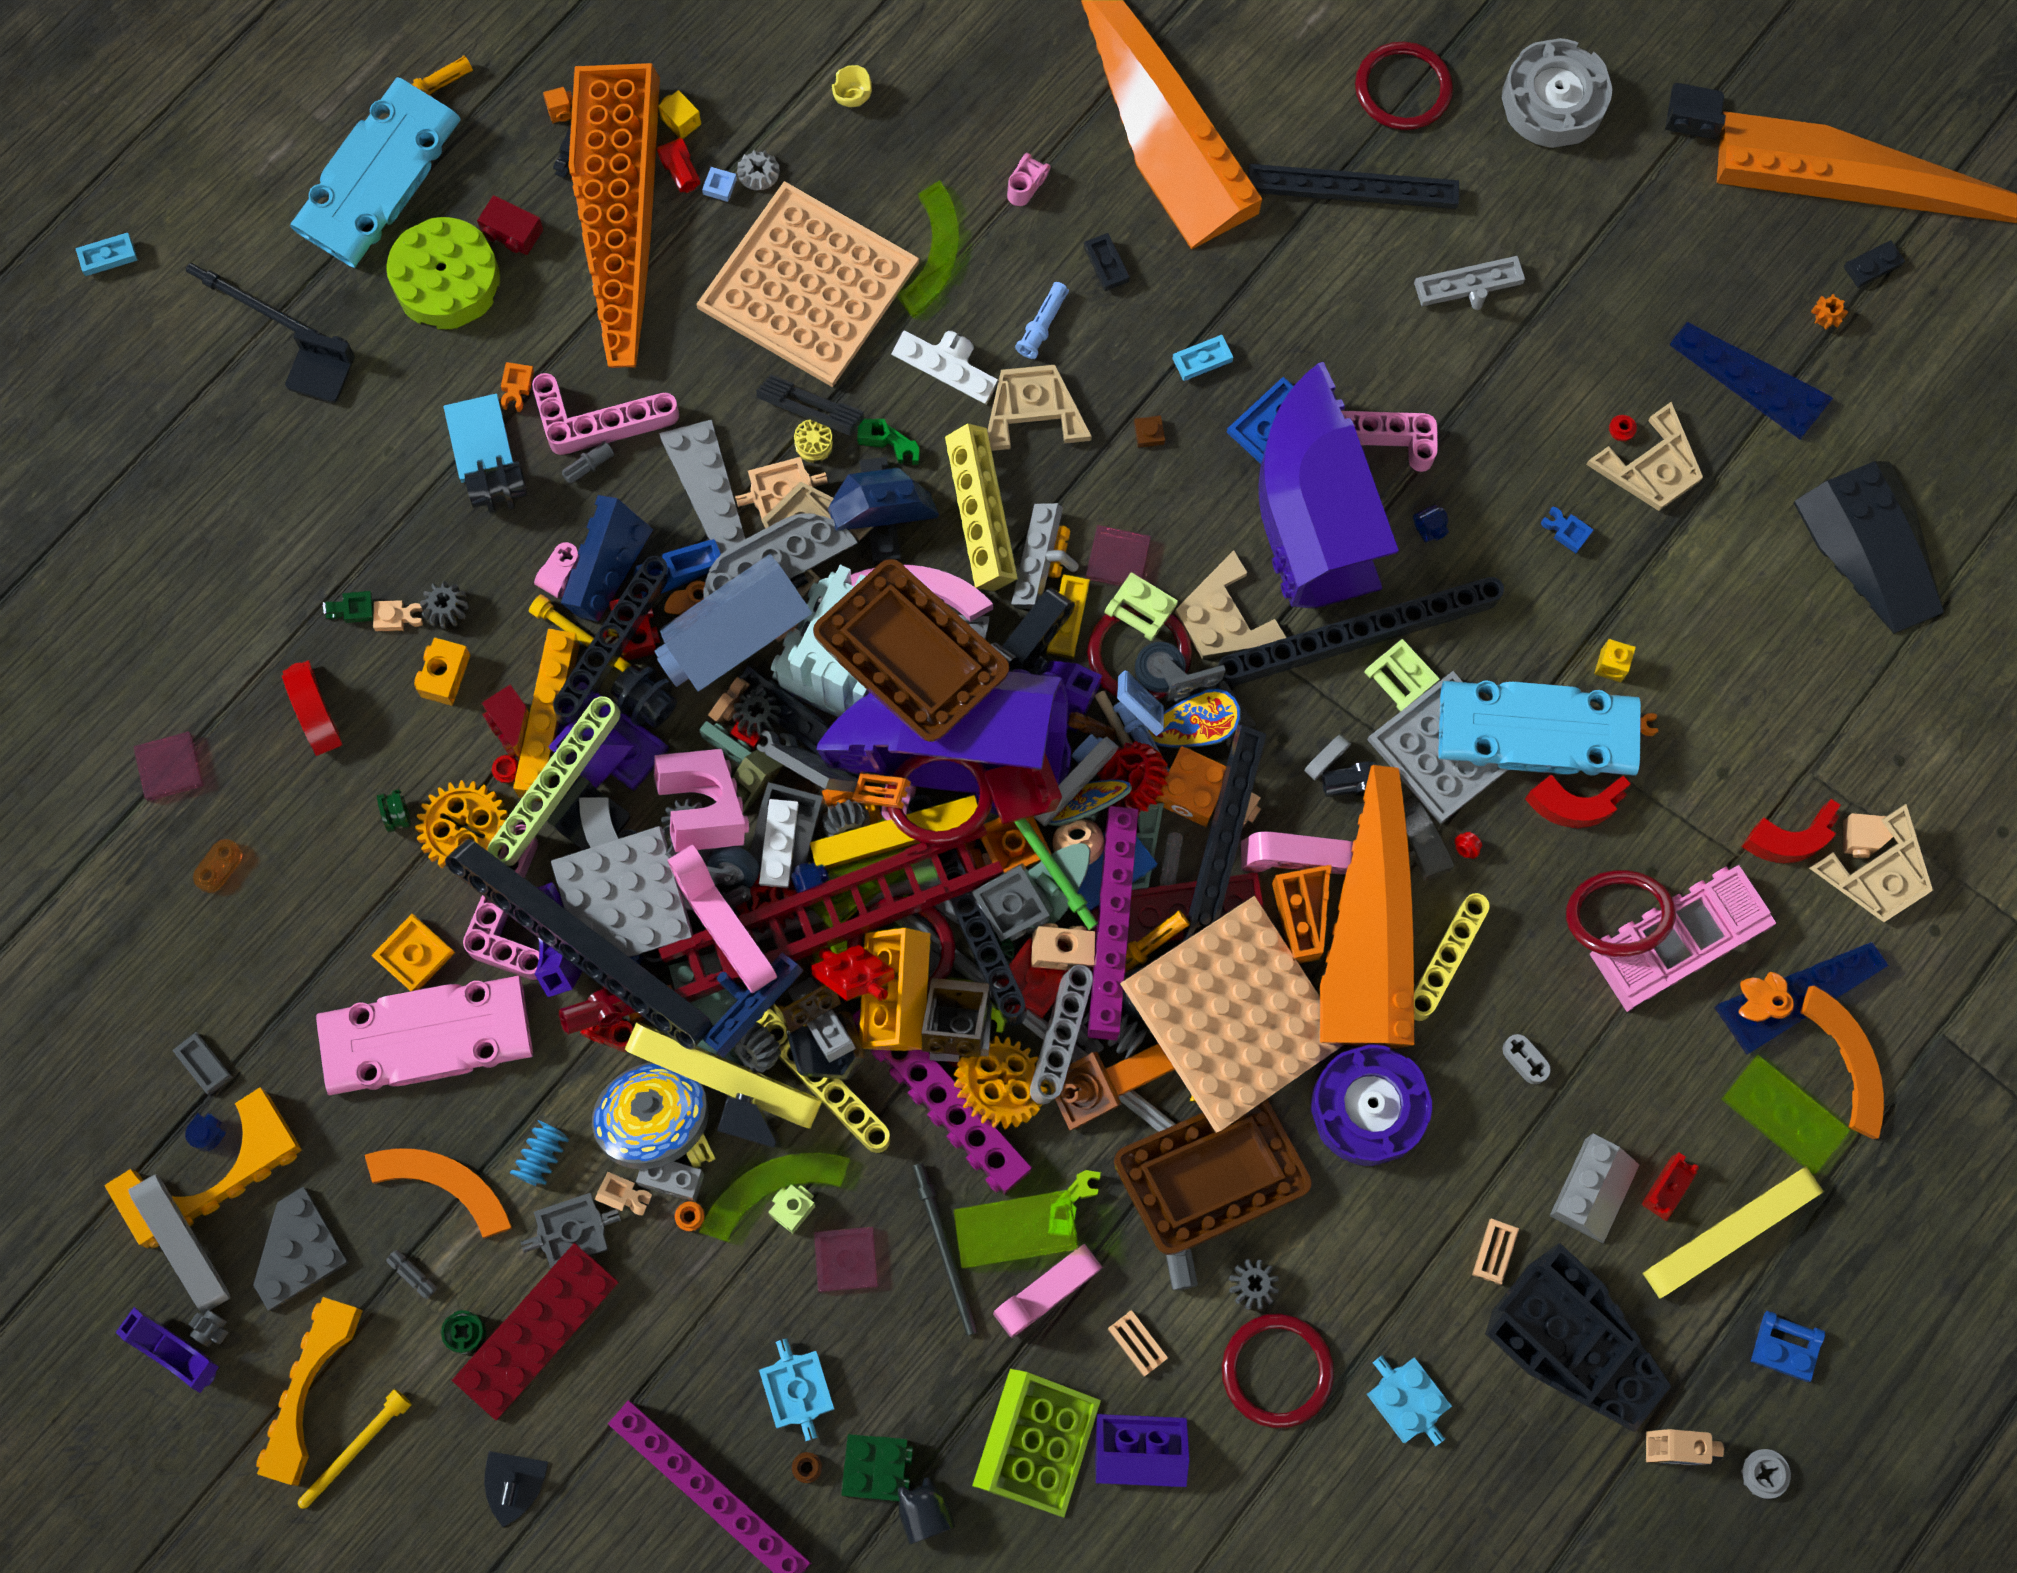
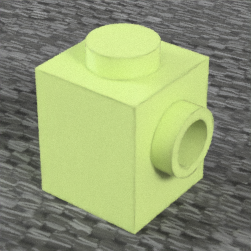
M790 1185L787 1190L783 1187L773 1198L772 1201L775 1205L771 1208L769 1214L794 1234L815 1208L814 1202L811 1201L814 1196L801 1185L798 1189L793 1185Z

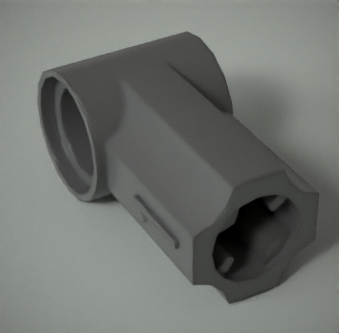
M1191 1248L1175 1255H1166L1172 1291L1197 1287L1198 1283Z

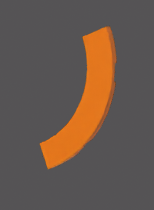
M1816 986L1808 987L1800 1013L1813 1020L1836 1040L1841 1048L1839 1051L1845 1061L1848 1072L1852 1074L1854 1091H1852V1114L1849 1128L1871 1139H1878L1883 1120L1884 1093L1879 1065L1865 1033L1852 1015L1829 994Z
M389 1149L365 1155L372 1183L377 1184L397 1179L425 1181L443 1188L458 1198L474 1217L483 1238L513 1229L505 1209L490 1187L479 1176L457 1161L441 1154L418 1149Z

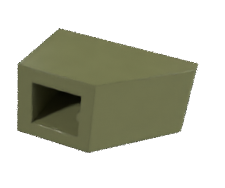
M756 750L745 756L732 777L735 778L737 784L736 796L742 798L743 813L766 791L768 782L773 783L783 767V764L767 756L766 752Z

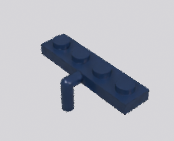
M781 953L771 964L777 978L754 993H751L749 989L747 991L743 990L726 972L718 975V982L738 1000L702 1038L721 1057L724 1058L804 971L784 953Z

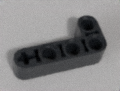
M1049 588L1042 594L1003 646L996 642L991 644L1008 661L1009 672H1013L1015 669L1027 671L1028 668H1031L1034 658L1037 655H1041L1071 616L1075 602L1055 589Z

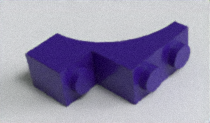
M553 882L537 887L564 908L562 898ZM539 938V961L534 974L546 995L550 997L573 990L582 970Z
M135 1307L116 1331L125 1342L164 1366L199 1393L209 1386L215 1378L219 1367L200 1349L173 1334L162 1323Z

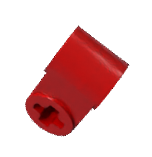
M620 1020L611 1027L600 1028L596 1025L581 1030L580 1034L599 1044H605L621 1052H628L625 1050L628 1040L620 1043L617 1042V1037L622 1031H630L632 1034L634 1028L630 1023Z

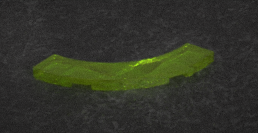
M940 180L918 193V198L929 217L932 242L928 260L923 271L907 288L898 293L899 301L912 318L924 311L942 292L951 276L957 258L959 244L957 218L953 202Z
M827 1153L790 1154L762 1163L734 1181L721 1197L717 1199L707 1214L699 1233L728 1243L733 1230L744 1214L762 1198L783 1187L805 1183H820L841 1188L850 1159Z

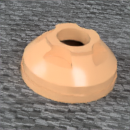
M1079 819L1060 825L1056 829L1053 836L1054 852L1069 845L1084 843L1089 846L1091 851L1089 864L1101 856L1104 850V836L1101 829L1094 822L1087 819ZM1075 829H1081L1086 833L1079 840L1070 838L1069 834Z

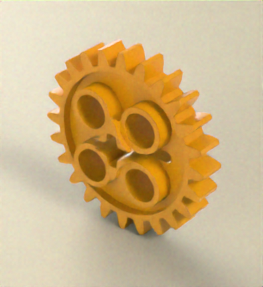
M461 780L459 788L455 789L450 782L448 783L449 791L445 792L439 787L438 793L440 796L436 798L429 794L428 797L432 803L430 805H421L426 814H417V818L423 822V824L415 826L418 832L423 833L417 837L419 843H425L421 849L424 853L431 852L428 858L432 862L439 858L438 865L440 868L446 865L445 858L465 839L474 840L487 850L489 843L504 824L505 820L503 819L509 816L506 810H500L504 804L502 800L495 801L497 795L494 791L487 795L488 789L485 785L477 790L476 783L472 781L469 788H466L465 783ZM455 804H464V808L461 812H451V809ZM441 815L450 817L460 825L467 823L472 831L484 834L485 837L483 839L479 838L465 828L459 830L455 823L442 819ZM480 816H489V820L485 825H476V820ZM441 828H450L447 836L443 838L437 837V833Z
M998 1036L994 1037L992 1042L989 1043V1057H961L957 1063L959 1068L954 1073V1076L959 1078L955 1082L954 1087L962 1088L957 1097L967 1099L963 1108L972 1106L974 1110L971 1116L974 1117L977 1114H981V1123L983 1124L988 1118L991 1119L993 1128L1000 1121L1004 1129H1007L1011 1122L1015 1127H1018L1022 1121L1027 1123L1032 1116L1038 1113L1039 1107L1043 1105L1036 1103L1030 1095V1086L1038 1057L1029 1058L1028 1055L1031 1049L1027 1048L1021 1051V1042L1019 1041L1015 1046H1011L1010 1038L1008 1037L1003 1044L1000 1043ZM1008 1065L1014 1067L1017 1072L1012 1071ZM981 1066L988 1068L989 1072L984 1071ZM1042 1082L1041 1090L1044 1094H1046L1048 1092V1089L1043 1087L1045 1083ZM985 1092L991 1094L993 1099L988 1098ZM1012 1092L1017 1093L1021 1099L1016 1098Z

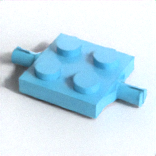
M788 1338L782 1339L786 1351L783 1349L781 1340L776 1342L781 1359L772 1366L760 1369L759 1372L776 1428L778 1429L790 1424H801L805 1441H809L811 1438L808 1428L810 1429L812 1439L818 1438L812 1420L820 1414L835 1409L817 1351L805 1355H792Z
M1383 1355L1372 1362L1383 1378L1378 1386L1367 1393V1396L1401 1441L1406 1443L1416 1434L1423 1432L1428 1435L1435 1446L1444 1441L1446 1438L1443 1437L1434 1424L1439 1416L1452 1406L1415 1357L1402 1367L1395 1369L1390 1367Z

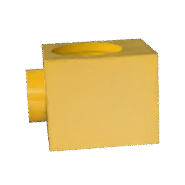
M679 90L673 95L666 96L658 105L661 120L679 138H685L701 125L699 111Z
M1608 639L1601 649L1594 674L1621 683L1629 672L1635 647Z

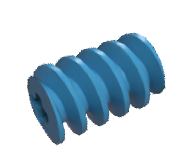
M539 1120L537 1121L543 1128L535 1127L532 1129L537 1139L528 1138L526 1140L532 1149L521 1150V1154L526 1160L517 1159L515 1161L521 1170L510 1171L511 1175L535 1187L536 1184L547 1183L542 1177V1173L552 1174L553 1171L547 1163L558 1162L553 1152L564 1151L558 1142L569 1141L563 1132Z

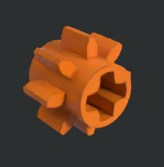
M1834 294L1827 299L1821 296L1817 301V305L1811 311V313L1816 314L1814 323L1824 326L1826 330L1831 325L1838 328L1842 323V319L1848 313L1847 310L1843 309L1845 301L1836 298Z

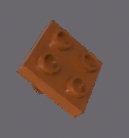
M1092 1052L1069 1065L1063 1089L1060 1095L1055 1098L1069 1130H1074L1122 1105L1098 1052Z

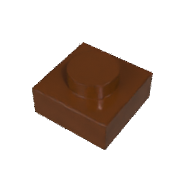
M1161 415L1134 419L1138 448L1165 444Z

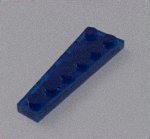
M1689 322L1684 325L1670 343L1671 347L1799 440L1833 399L1830 395Z
M1870 942L1785 977L1787 993L1791 995L1794 1002L1792 1012L1785 1018L1777 1019L1771 1016L1759 1022L1742 1017L1739 1014V1010L1749 1001L1744 994L1721 1002L1714 1008L1746 1055L1807 1017L1800 1012L1808 987L1816 986L1834 999H1837L1889 965L1873 942ZM1775 1001L1773 1004L1781 1006L1784 1002Z

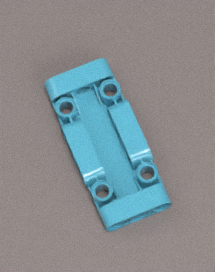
M397 77L381 100L375 101L371 105L368 118L357 123L327 164L320 177L321 183L310 189L309 199L294 218L290 227L305 239L350 267L355 268L368 251L370 245L377 243L381 239L382 228L385 224L389 225L395 221L426 178L431 168L430 161L437 159L441 155L442 145L461 121L460 117L444 104L407 81ZM381 114H390L386 119H378ZM427 141L434 142L431 147H423V144ZM322 197L329 198L324 204L317 203ZM367 225L374 226L373 229L369 232L362 231V229Z
M1488 680L1478 684L1443 681L1440 693L1439 759L1470 761L1477 766L1497 763L1499 768L1507 770L1555 774H1575L1581 770L1591 776L1597 775L1600 772L1636 776L1640 765V698L1608 695L1602 690L1584 693L1579 688L1523 682H1505L1496 685ZM1478 693H1486L1490 697V701L1482 700ZM1590 702L1598 703L1601 707V710L1597 711L1593 709L1590 705ZM1477 746L1486 747L1489 754L1483 755L1479 753ZM1589 755L1598 757L1600 764L1591 762Z

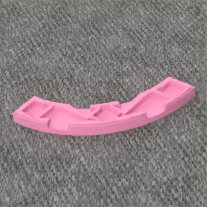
M904 565L934 594L943 599L944 603L959 611L969 622L993 610V603L982 592L963 579L933 568ZM874 568L852 574V586H855L860 574L867 576Z

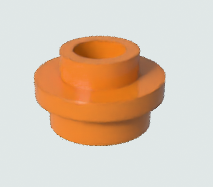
M684 1202L675 1212L676 1224L684 1231H695L704 1222V1211L696 1202ZM687 1212L695 1213V1219L692 1222L685 1221V1214Z

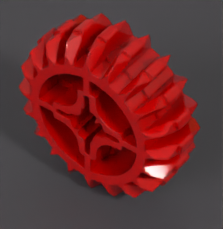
M1137 741L1133 744L1126 742L1123 748L1118 747L1113 757L1103 766V771L1097 773L1100 780L1115 779L1130 783L1132 786L1131 792L1110 806L1138 809V816L1141 810L1149 812L1150 804L1157 805L1156 798L1158 796H1164L1161 789L1168 785L1165 778L1170 774L1165 769L1168 764L1163 759L1161 753L1149 744H1142Z

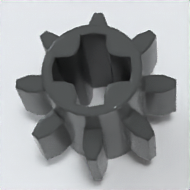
M207 1310L205 1315L197 1312L188 1324L194 1329L190 1336L207 1347H210L213 1342L221 1344L229 1333L223 1329L227 1321L211 1310Z

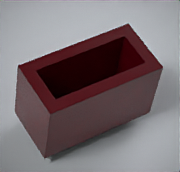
M495 195L492 196L477 220L480 231L486 239L492 242L497 240L514 253L521 252L528 255L543 232L540 217Z

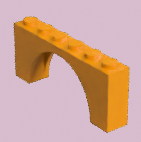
M261 1087L235 1103L241 1117L243 1139L237 1161L227 1176L217 1185L200 1194L185 1197L172 1196L189 1226L194 1223L193 1219L199 1215H208L217 1210L220 1206L218 1203L228 1197L232 1199L242 1194L246 1190L245 1186L251 1182H260L271 1175L270 1170L280 1164L285 1166L297 1158L296 1154L302 1151L269 1094ZM130 1169L104 1186L138 1244L147 1249L149 1247L153 1249L160 1245L128 1192V1189L144 1180L138 1172Z

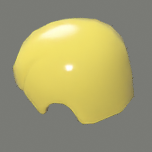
M859 65L840 69L836 73L835 84H832L835 100L846 107H858L864 104L872 93V83L867 70Z

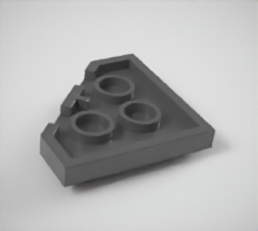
M305 1187L298 1189L277 1202L254 1281L256 1291L270 1312L349 1263Z

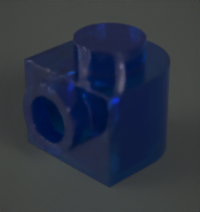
M1433 504L1413 515L1414 525L1425 543L1432 539L1440 540L1449 533L1447 528L1448 516L1442 507Z
M814 862L798 865L791 878L798 894L822 885L825 881L829 880V875L824 864L817 866Z
M197 1113L186 1128L185 1138L194 1148L200 1151H210L220 1143L226 1132L219 1128L222 1122L211 1114L207 1113L203 1117Z

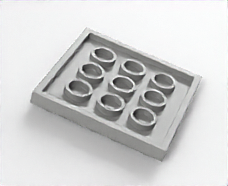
M1454 671L1367 739L1390 767L1399 768L1402 781L1440 824L1508 771L1507 769L1499 768L1497 763L1477 766L1470 761L1439 759L1441 686L1443 681L1462 682ZM1477 746L1479 753L1483 755L1489 754L1486 747Z
M658 826L551 861L564 908L629 958L662 948L679 940L691 938L693 935L679 885L667 862L669 858L665 854L668 846L662 827Z

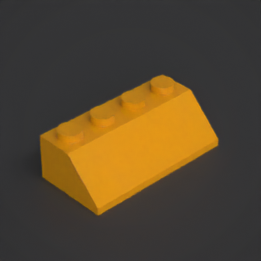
M909 928L865 933L864 949L894 969V980L881 986L888 991V996L885 1000L879 1001L872 994L861 995L859 1039L863 1049L895 1051L922 1049L921 1033L927 1006L931 933Z

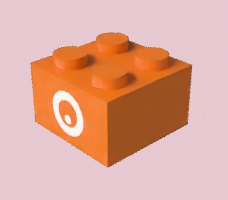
M1181 746L1168 772L1170 775L1165 778L1168 785L1161 789L1164 796H1158L1156 803H1164V808L1207 827L1218 802L1226 766Z

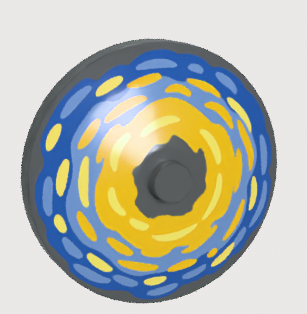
M652 1062L638 1065L618 1075L601 1092L592 1114L594 1137L603 1153L621 1166L632 1169L661 1167L685 1155L698 1142L708 1122L709 1102L701 1083Z

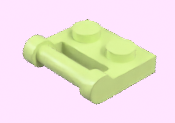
M1131 572L1115 597L1106 607L1104 613L1110 617L1114 615L1145 634L1144 637L1152 642L1176 607L1178 600ZM1124 602L1154 622L1150 625L1120 605Z
M1403 639L1372 663L1364 672L1369 678L1373 677L1397 703L1396 707L1400 712L1440 680ZM1386 665L1411 693L1405 696L1381 669Z

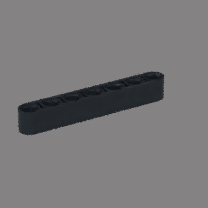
M651 556L643 562L553 702L555 717L560 724L568 726L582 716L665 588L669 576L667 563L662 557ZM653 569H659L662 571V573L658 576H652L649 574V572ZM639 591H644L648 594L643 599L634 596ZM624 614H631L633 616L629 621L619 619ZM611 636L619 639L614 644H607L605 642ZM595 659L604 661L599 667H592L590 665ZM580 682L589 684V687L585 690H577L575 688ZM565 705L574 707V710L568 714L560 712V709Z

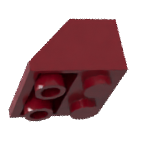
M510 684L482 702L486 710L482 716L496 737L498 736L507 754L511 758L516 756L520 760L529 712Z

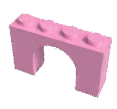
M722 749L655 755L654 780L659 795L696 792L710 796L716 801L715 804L705 808L671 811L670 836L675 852H681L692 844L697 850L744 845V835L749 832V821L747 816L742 815V798L736 796V780L731 778V764L729 760H725Z

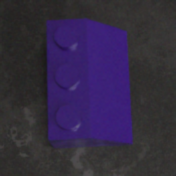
M1097 1414L1096 1483L1169 1487L1187 1486L1189 1466L1187 1418Z

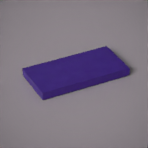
M581 682L576 689L585 690L589 686ZM596 693L595 696H594V698L592 699V701H593L595 698L603 697V696H601L599 693ZM565 705L562 707L561 713L568 714L574 710V707ZM610 705L603 706L600 709L599 715L602 718L610 714ZM620 714L614 729L627 739L634 748L611 772V775L632 791H635L654 768L655 755L666 754L669 746L644 727L635 726L631 722V717L627 714ZM559 723L557 734H560L567 726Z

